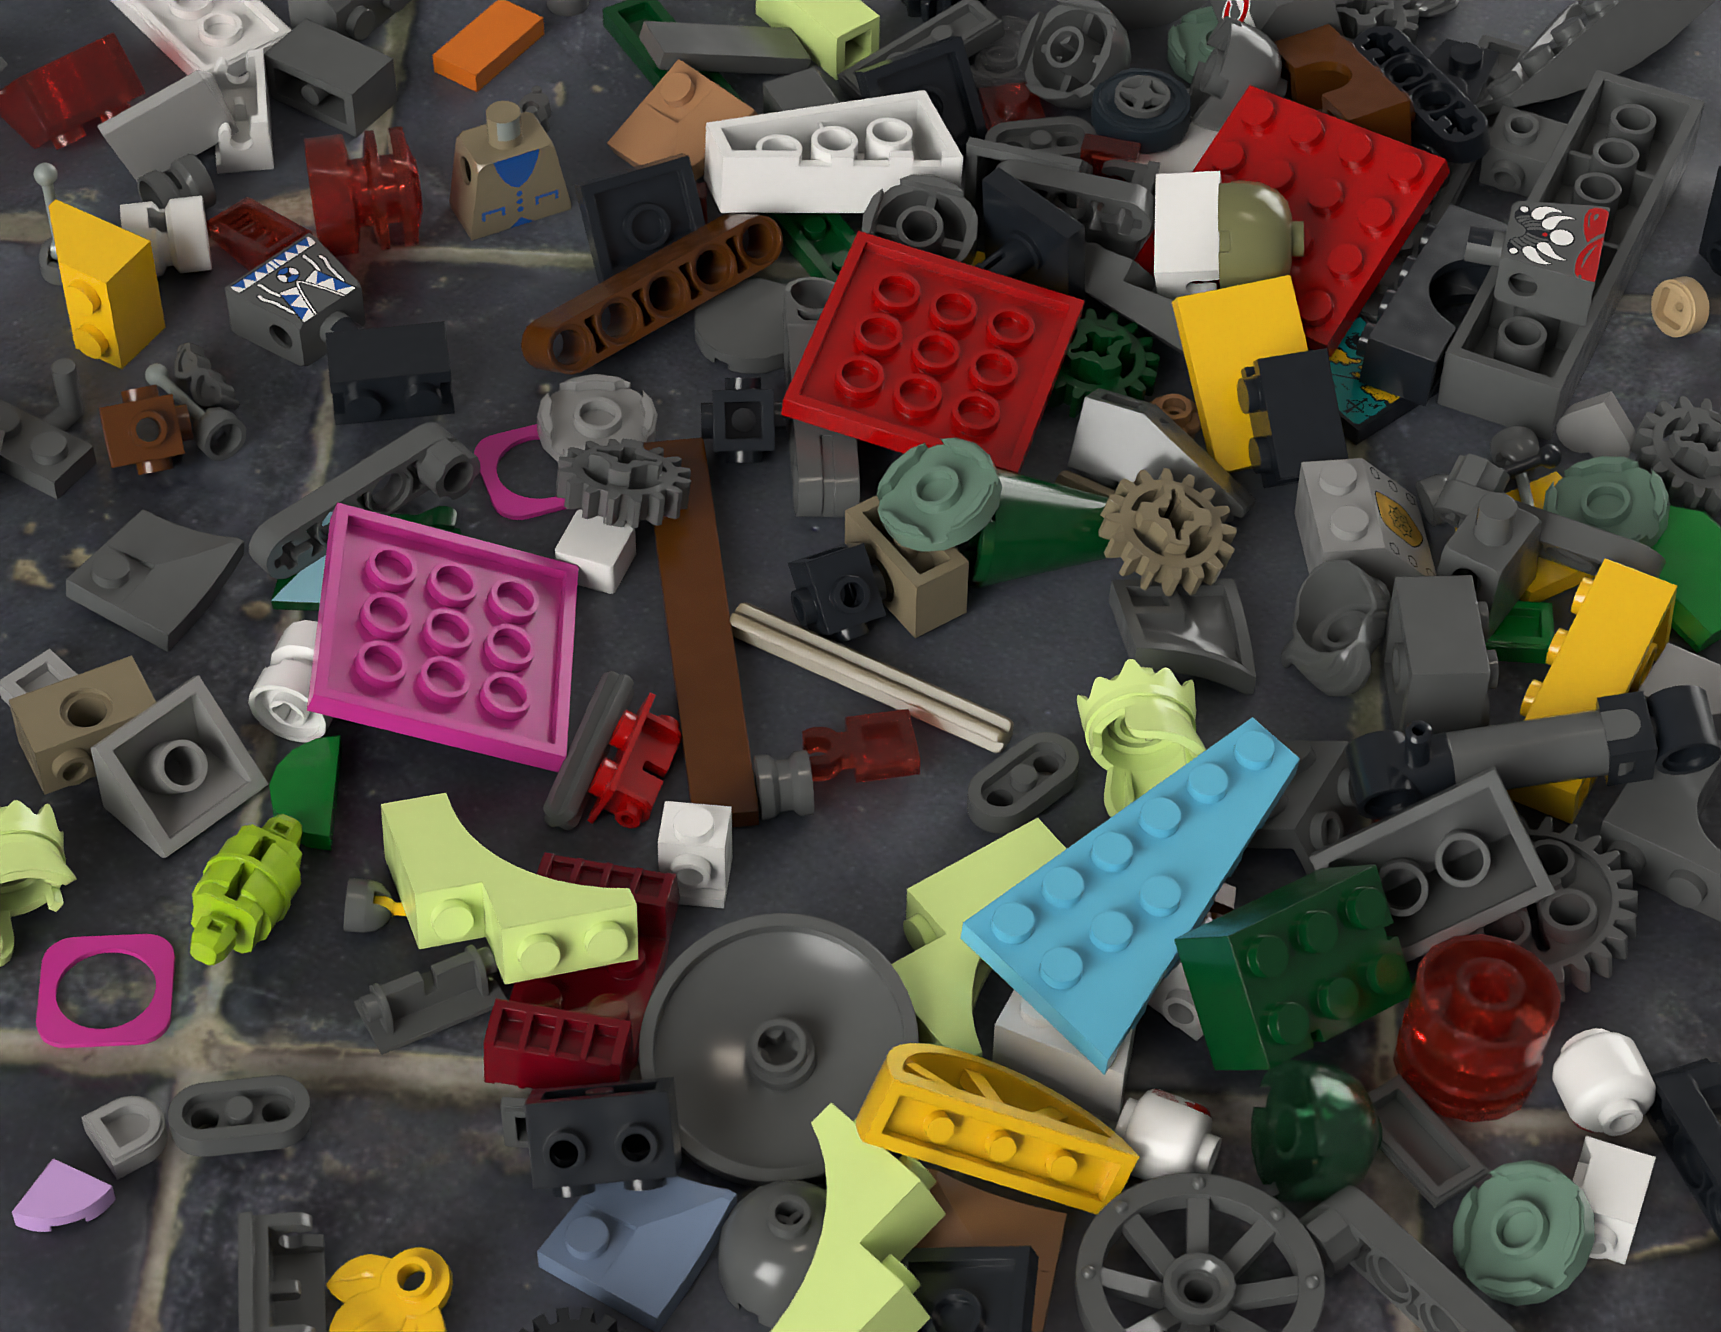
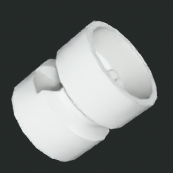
M202 196L170 199L165 209H159L153 201L120 205L122 228L151 241L157 276H163L167 266H174L180 274L212 270L209 236Z
M302 620L293 622L286 628L272 653L271 666L263 669L249 696V707L259 723L275 735L290 741L307 743L313 739L321 738L333 719L331 716L307 711L317 621Z

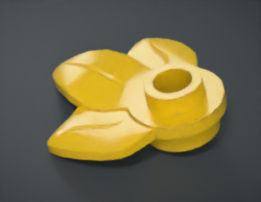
M423 1247L410 1248L398 1253L392 1259L374 1254L362 1255L342 1265L326 1283L333 1296L344 1303L337 1310L330 1324L329 1332H447L441 1310L451 1295L453 1276L449 1265L443 1257L431 1249ZM417 1272L425 1273L424 1282L419 1288L413 1291L404 1290V1283L411 1275Z

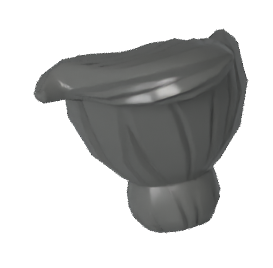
M1348 560L1325 561L1315 567L1301 585V589H1299L1292 627L1294 638L1283 647L1281 653L1282 665L1285 668H1289L1294 664L1313 685L1329 697L1348 696L1364 688L1372 671L1371 655L1381 642L1387 627L1391 595L1386 584L1374 576L1367 575L1364 570Z

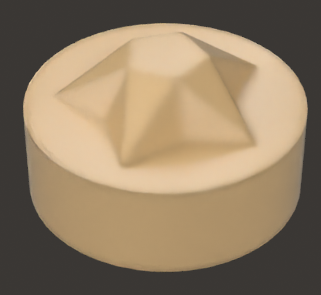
M1683 276L1665 280L1654 290L1651 300L1652 315L1658 328L1666 335L1682 337L1699 332L1707 323L1710 309L1708 296L1702 285L1695 279Z

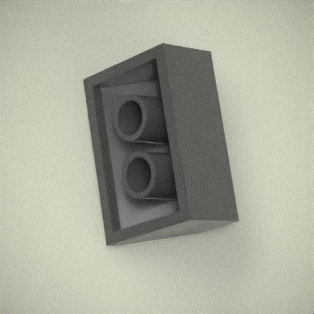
M1495 766L1312 852L1309 857L1315 870L1320 868L1376 864L1394 922L1384 929L1387 936H1398L1406 962L1556 893Z

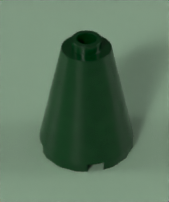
M996 468L1002 484L999 507L986 527L968 541L958 545V551L969 561V588L984 587L1107 559L1104 551L1110 540L1100 537L1098 530L1104 520L1101 513L1108 497Z

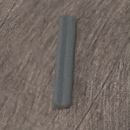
M611 670L601 676L569 747L567 757L561 765L543 806L546 813L544 820L549 826H559L568 831L578 825L591 795L588 792L590 783L601 762L608 756L612 747L608 743L613 730L626 709L628 710L633 699L634 689L632 686L634 681L629 675H619Z

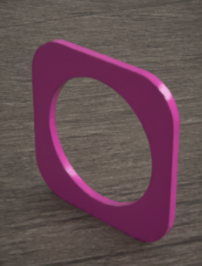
M537 424L490 435L481 440L474 451V454L480 461V475L492 505L498 514L508 519L525 520L567 509L564 507V498H558L557 496L543 499L523 497L508 490L498 478V464L505 453L521 443L539 440Z
M154 934L69 937L54 943L45 952L41 965L36 1027L41 1039L57 1048L143 1045L160 1038L168 1030L172 1017L175 953L172 945L165 938ZM102 953H123L143 961L155 976L156 989L148 1007L130 1022L106 1029L87 1028L69 1020L59 1009L57 1004L59 984L64 975L78 962Z

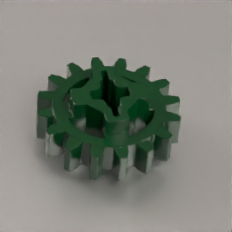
M1087 309L1085 319H1080L1050 395L1048 406L1054 408L1065 403L1070 406L1069 417L1076 418L1082 411L1085 396L1098 388L1144 401L1145 396H1152L1159 364V355L1151 353L1153 339L1151 337L1137 338L1139 325L1135 322L1124 327L1118 325L1117 313L1112 312L1107 316L1106 320L1097 319L1094 309Z

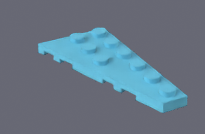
M1252 717L964 921L960 939L1105 1075L1115 1060L1118 1049L1131 1029L1134 1030L1145 1013L1147 1003L1163 978H1167L1178 961L1179 954L1174 939L1200 926L1214 904L1215 897L1227 877H1231L1242 859L1244 850L1257 830L1263 827L1294 778L1300 758Z

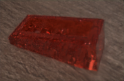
M250 197L242 199L206 221L208 236L248 271L258 267L308 233L312 234V231Z

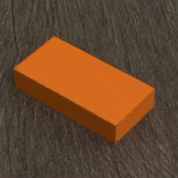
M497 0L432 55L434 72L478 92L544 35L543 17L507 0Z

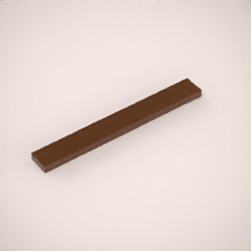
M700 437L644 442L645 450L649 451L653 448L661 447L664 449V458L680 457L682 459L681 467L690 468L691 470L688 508L680 509V517L677 519L663 516L662 525L656 526L653 524L690 803L731 807L732 828L759 825V808L732 626L729 622L730 613L704 439Z

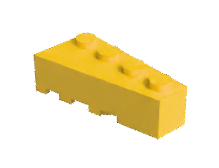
M1605 558L1594 580L1584 577L1581 581L1571 606V613L1576 614V617L1569 631L1559 628L1555 633L1545 663L1551 665L1543 682L1534 679L1529 685L1520 708V715L1526 717L1525 720L1596 710L1598 697L1637 692L1648 676L1654 661H1657L1667 643H1669L1677 585ZM1598 776L1507 790L1511 800L1572 824Z

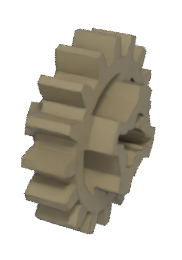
M1163 468L1158 480H1154L1145 469L1140 470L1134 483L1125 478L1120 481L1115 493L1110 494L1101 513L1104 520L1098 530V535L1110 540L1104 551L1106 558L1121 557L1124 563L1119 574L1125 577L1133 572L1138 573L1142 576L1140 588L1143 590H1147L1154 581L1162 584L1165 596H1172L1178 584H1181L1190 595L1196 594L1202 581L1210 586L1215 583L1221 570L1225 569L1235 550L1231 543L1237 533V529L1231 525L1224 524L1231 510L1228 506L1214 507L1211 504V500L1216 491L1211 487L1198 492L1193 488L1195 480L1194 476L1190 474L1180 483L1173 480V475L1168 468Z

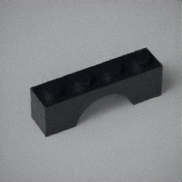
M1452 204L1448 206L1438 224L1428 223L1419 243L1418 257L1409 255L1402 267L1397 284L1398 290L1388 288L1378 310L1377 324L1368 322L1361 333L1356 348V355L1364 359L1358 382L1426 406L1441 380L1445 353L1456 331V327L1443 318L1436 309L1454 303H1472L1492 267L1490 265L1464 261L1471 226L1506 232L1508 224Z

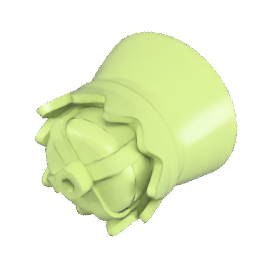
M1128 659L1119 675L1114 676L1110 680L1103 677L1095 679L1089 699L1086 696H1077L1081 723L1091 756L1102 768L1107 770L1104 804L1110 817L1120 812L1206 750L1196 733L1195 719L1197 710L1194 682L1190 679L1181 686L1173 672L1167 667L1154 673L1153 668L1140 667L1135 660Z
M18 800L12 801L8 807H0V967L10 961L14 952V934L11 917L31 912L47 903L48 909L57 912L64 904L60 890L62 884L66 886L76 880L74 873L66 865L64 832L59 831L53 809L49 804H45L40 808L38 814H34L29 807H26Z

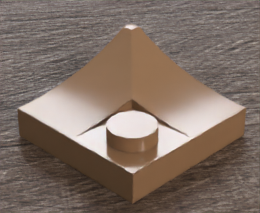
M678 59L607 144L617 156L634 167L681 153L689 155L694 179L697 180L704 175L706 123L758 114L753 108Z
M927 1168L937 1181L929 1191L946 1215L914 1248L1030 1245L1039 1256L1031 1332H1045L1066 1229L1067 1213L1043 1209L1000 1197L970 1186L939 1170Z

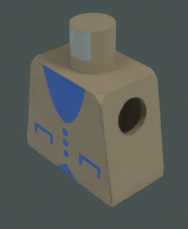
M497 101L486 109L487 124L462 131L456 137L449 202L451 209L471 240L571 209V201L555 147L533 113H521L519 106L511 101Z

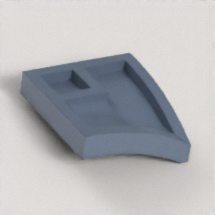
M679 1176L667 1177V1184L665 1186L645 1191L625 1190L624 1182L595 1184L596 1191L581 1196L538 1249V1266L648 1329L659 1332L682 1301L717 1245L722 1227L733 1207L737 1204V1194L728 1189L697 1183Z

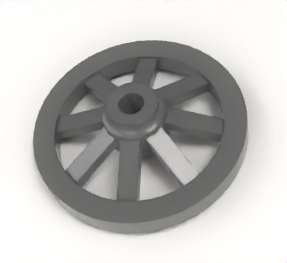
M1181 1173L1150 1179L1131 1187L1112 1199L1093 1219L1085 1232L1077 1256L1074 1286L1075 1300L1079 1317L1086 1332H1269L1235 1312L1297 1302L1294 1313L1282 1332H1317L1325 1297V1278L1321 1258L1314 1241L1298 1218L1274 1197L1256 1187L1232 1178L1203 1173ZM1187 1208L1186 1254L1175 1259L1144 1219L1161 1212ZM1209 1209L1233 1215L1253 1225L1221 1260L1213 1255H1209ZM1122 1235L1126 1237L1162 1283L1103 1267L1107 1255ZM1272 1241L1283 1253L1293 1273L1291 1277L1237 1286L1235 1283ZM1105 1295L1161 1310L1124 1329L1113 1315ZM1192 1300H1197V1301H1201V1302H1203V1303H1202V1304H1197V1303H1193V1302H1191V1301H1192Z

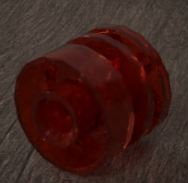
M1484 934L1454 936L1433 946L1418 964L1409 995L1408 1007L1404 1011L1402 1024L1396 1037L1393 1062L1398 1075L1400 1074L1435 1112L1445 1117L1467 1122L1499 1120L1519 1110L1534 1090L1537 1075L1543 1064L1544 1052L1549 1047L1559 1019L1561 993L1553 973L1534 953L1510 940Z

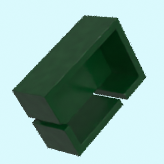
M1376 864L1320 868L1174 939L1215 1070H1270L1313 1048V1042H1324L1415 995L1398 936H1387L1384 929L1394 922Z

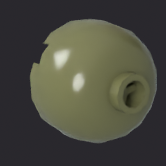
M1250 181L1219 183L1218 232L1220 252H1218L1220 289L1289 275L1292 257H1304V221H1292L1288 201L1276 189L1263 183Z

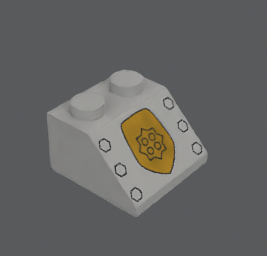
M1363 458L1301 462L1294 514L1309 574L1315 567L1325 561L1348 560L1364 570L1367 575L1374 576L1386 584L1391 598L1395 577L1436 576L1417 500L1413 494Z

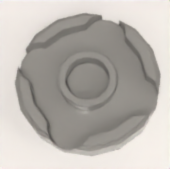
M585 375L573 377L560 383L559 391L553 393L550 397L548 392L543 397L537 415V433L542 448L559 462L560 457H567L570 447L585 450L587 441H593L600 446H608L609 439H616L619 443H621L622 439L655 442L658 414L652 398L643 390L642 396L632 390L631 382L616 376Z

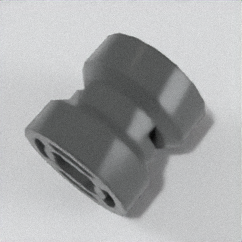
M187 154L174 160L171 168L167 171L153 170L137 179V188L141 201H153L159 209H165L170 199L193 196L203 197L205 210L216 204V192L206 168L193 154Z

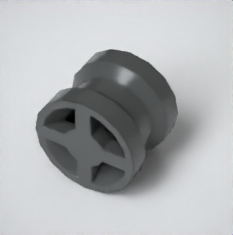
M807 750L793 751L787 759L774 760L768 754L754 755V779L760 819H775L780 812L792 810L800 816L814 815L813 780Z

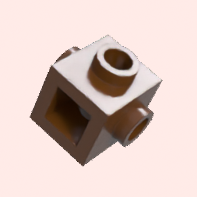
M157 385L121 391L123 403L98 408L111 468L136 463L138 475L173 469L172 456L185 454L183 442L194 440L187 405L175 406L173 394L159 396ZM148 418L156 422L159 432L155 440L146 442L138 437L136 426L141 419Z

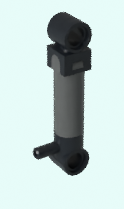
M1677 685L1657 691L1646 699L1644 691L1598 697L1596 710L1432 734V729L1427 722L1414 720L1406 726L1405 733L1383 730L1367 733L1354 739L1347 746L1346 756L1359 815L1368 819L1381 820L1493 766L1496 767L1507 790L1603 775L1605 776L1606 785L1613 786L1652 780L1655 765L1658 771L1669 775H1685L1701 771L1719 760L1721 749L1706 690L1699 686Z

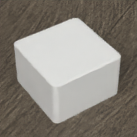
M577 510L555 548V560L579 566L578 585L613 594L616 592L636 556L635 528H632L628 523H626L625 527L603 524L604 517L601 516L585 519L582 518L583 510Z

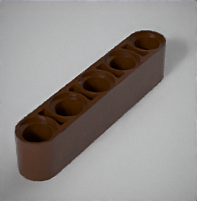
M739 213L722 215L535 319L526 327L522 335L521 348L523 356L536 369L572 375L580 373L771 265L777 260L782 251L783 237L781 229L768 216ZM748 230L750 239L745 251L742 241L745 231ZM701 255L704 267L700 277H698L696 263ZM653 281H655L658 289L657 297L654 303L651 304L649 289ZM608 307L611 318L610 324L604 331L601 319L605 308ZM561 334L563 349L556 358L554 356L553 344L557 335Z

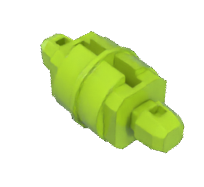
M279 814L270 818L262 828L253 824L242 826L237 835L227 839L219 853L210 858L203 871V876L192 893L194 907L191 925L194 927V931L191 936L190 954L194 959L211 966L224 961L232 950L239 953L252 952L258 942L268 937L275 924L283 920L291 906L290 901L301 885L299 869L302 852L299 850L302 837V825L298 820L285 814Z

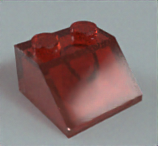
M112 32L15 79L0 90V116L34 149L52 141L56 150H60L87 136L82 126L98 118L104 123L132 107L130 102L146 92L115 33Z

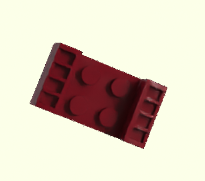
M545 852L538 867L537 875L584 886L630 888L637 904L639 959L514 983L510 999L496 998L484 1038V1082L514 1085L521 1089H544L628 1081L631 1071L636 1067L639 1056L640 1031L644 1013L650 997L662 977L667 960L669 940L680 901L677 875L668 872L661 873L644 870L638 867L619 866L613 863L606 864L588 861L583 858L576 859Z

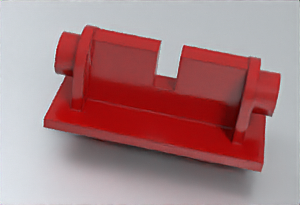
M649 693L636 714L626 709L615 726L608 743L618 748L614 759L611 760L607 757L603 759L588 788V792L597 797L587 819L588 822L593 824L603 809L614 814L617 823L626 828H637L640 823L646 822L649 819L663 780L642 769L645 768L664 777L682 740V734L679 730L680 724L675 718L669 715L656 716L649 712L656 697L655 694Z

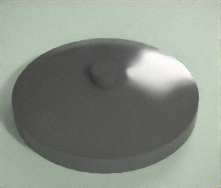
M795 913L761 914L728 923L709 932L688 947L669 966L652 993L644 1013L639 1042L640 1070L642 1080L674 1077L681 1152L700 1167L727 1181L755 1188L779 1180L805 1181L815 1185L827 1180L820 1142L811 1122L830 1103L834 1104L854 1121L888 1052L893 1047L901 1044L919 1043V1032L914 1007L900 976L878 949L863 937L839 924L815 916Z

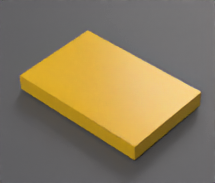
M1290 275L1177 297L1172 301L1207 452L1228 473L1252 469L1249 458V441L1254 436L1250 416L1242 412L1237 395L1238 380L1242 378L1241 370L1245 367L1254 366L1253 362L1260 358L1309 351Z

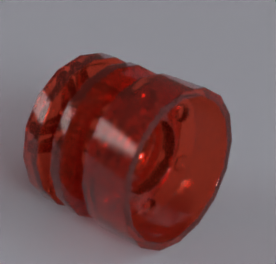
M402 126L387 129L389 154L378 155L373 130L364 131L362 158L355 159L350 158L342 134L304 139L317 239L334 257L359 254L362 227H373L381 251L391 249L388 224L399 223L404 248L419 246V228L423 214L421 186L416 158L413 156L405 140Z

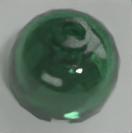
M1288 1060L1270 1069L1264 1075L1259 1086L1271 1087L1267 1096L1266 1107H1253L1251 1117V1150L1256 1172L1262 1184L1271 1185L1275 1181L1279 1194L1273 1197L1280 1202L1302 1203L1324 1201L1330 1195L1348 1185L1356 1187L1363 1181L1369 1171L1376 1152L1381 1146L1383 1135L1381 1121L1362 1083L1337 1066L1318 1061Z

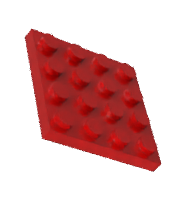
M1251 85L1248 86L1192 171H1220L1221 183H1231V181L1263 183L1276 189L1288 201L1292 221H1304V257H1292L1289 275L1291 276L1307 346L1312 350L1327 348L1329 357H1332L1450 173L1447 161L1442 157ZM1154 229L1134 261L1155 278ZM1219 280L1207 281L1216 283L1217 289H1220ZM1193 281L1192 283H1197V284H1199V283H1204V282H1202V281Z
M858 230L783 398L781 415L900 453H906L909 449L926 443L927 447L930 448L935 445H944L941 439L959 438L979 445L990 455L996 468L1020 474L1080 321L1085 300Z

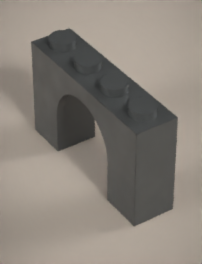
M1721 757L1712 766L1685 775L1663 774L1657 770L1655 765L1653 779L1627 783L1604 818L1599 834L1602 837V854L1617 850L1620 853L1621 870H1631L1633 881L1671 898L1675 903L1683 907L1692 908L1721 922V850L1706 836L1698 819L1719 787L1721 780Z

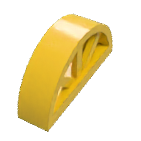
M907 1043L893 1047L888 1052L856 1118L857 1132L864 1143L1096 1215L1112 1199L1121 1194L1139 1159L1137 1153L1111 1128L1056 1091L993 1061L960 1050L932 1044Z

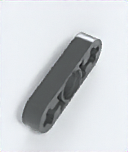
M1018 159L1003 161L996 167V169L1000 167L1040 196L1042 191H1046L1045 199L1084 225L1085 234L1124 242H1136L1145 238L1152 226L1155 217V197L1141 185ZM1058 194H1075L1085 202L1086 207L1079 209L1068 207L1059 200ZM1099 202L1104 203L1102 211L1096 210ZM1125 209L1131 210L1132 216L1126 215Z

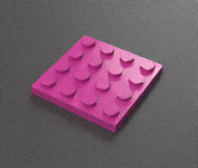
M337 502L330 518L307 711L559 772L563 761L567 757L579 566Z

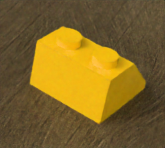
M55 199L48 207L75 348L90 358L100 359L123 369L165 328L151 241Z

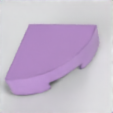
M52 1159L14 1208L12 1214L16 1226L31 1231L48 1232L52 1230L51 1226L72 1223L82 1218H85L87 1222L95 1219L106 1211L116 1198L112 1185L56 1159Z

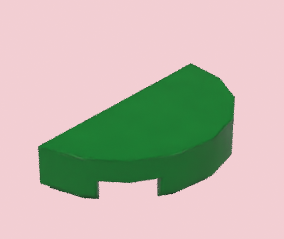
M340 735L316 738L293 749L276 766L269 784L274 816L285 814L298 820L302 825L300 843L306 847L332 850L342 759Z

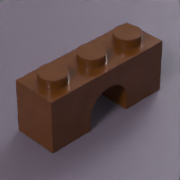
M1326 24L1274 42L1277 45L1282 61L1280 77L1288 82L1284 96L1285 99L1315 110L1323 109L1325 114L1411 146V124L1415 121V109L1411 98L1406 92L1400 91L1384 76L1378 66H1373L1357 51L1351 41L1344 39L1332 26Z

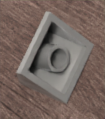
M196 70L98 125L103 137L136 181L140 176L153 170L160 172L169 170L173 161L187 154L196 156L219 143V128L225 122L231 128V136L239 132L212 73Z
M199 675L192 677L91 747L103 807L162 858H166L269 785Z

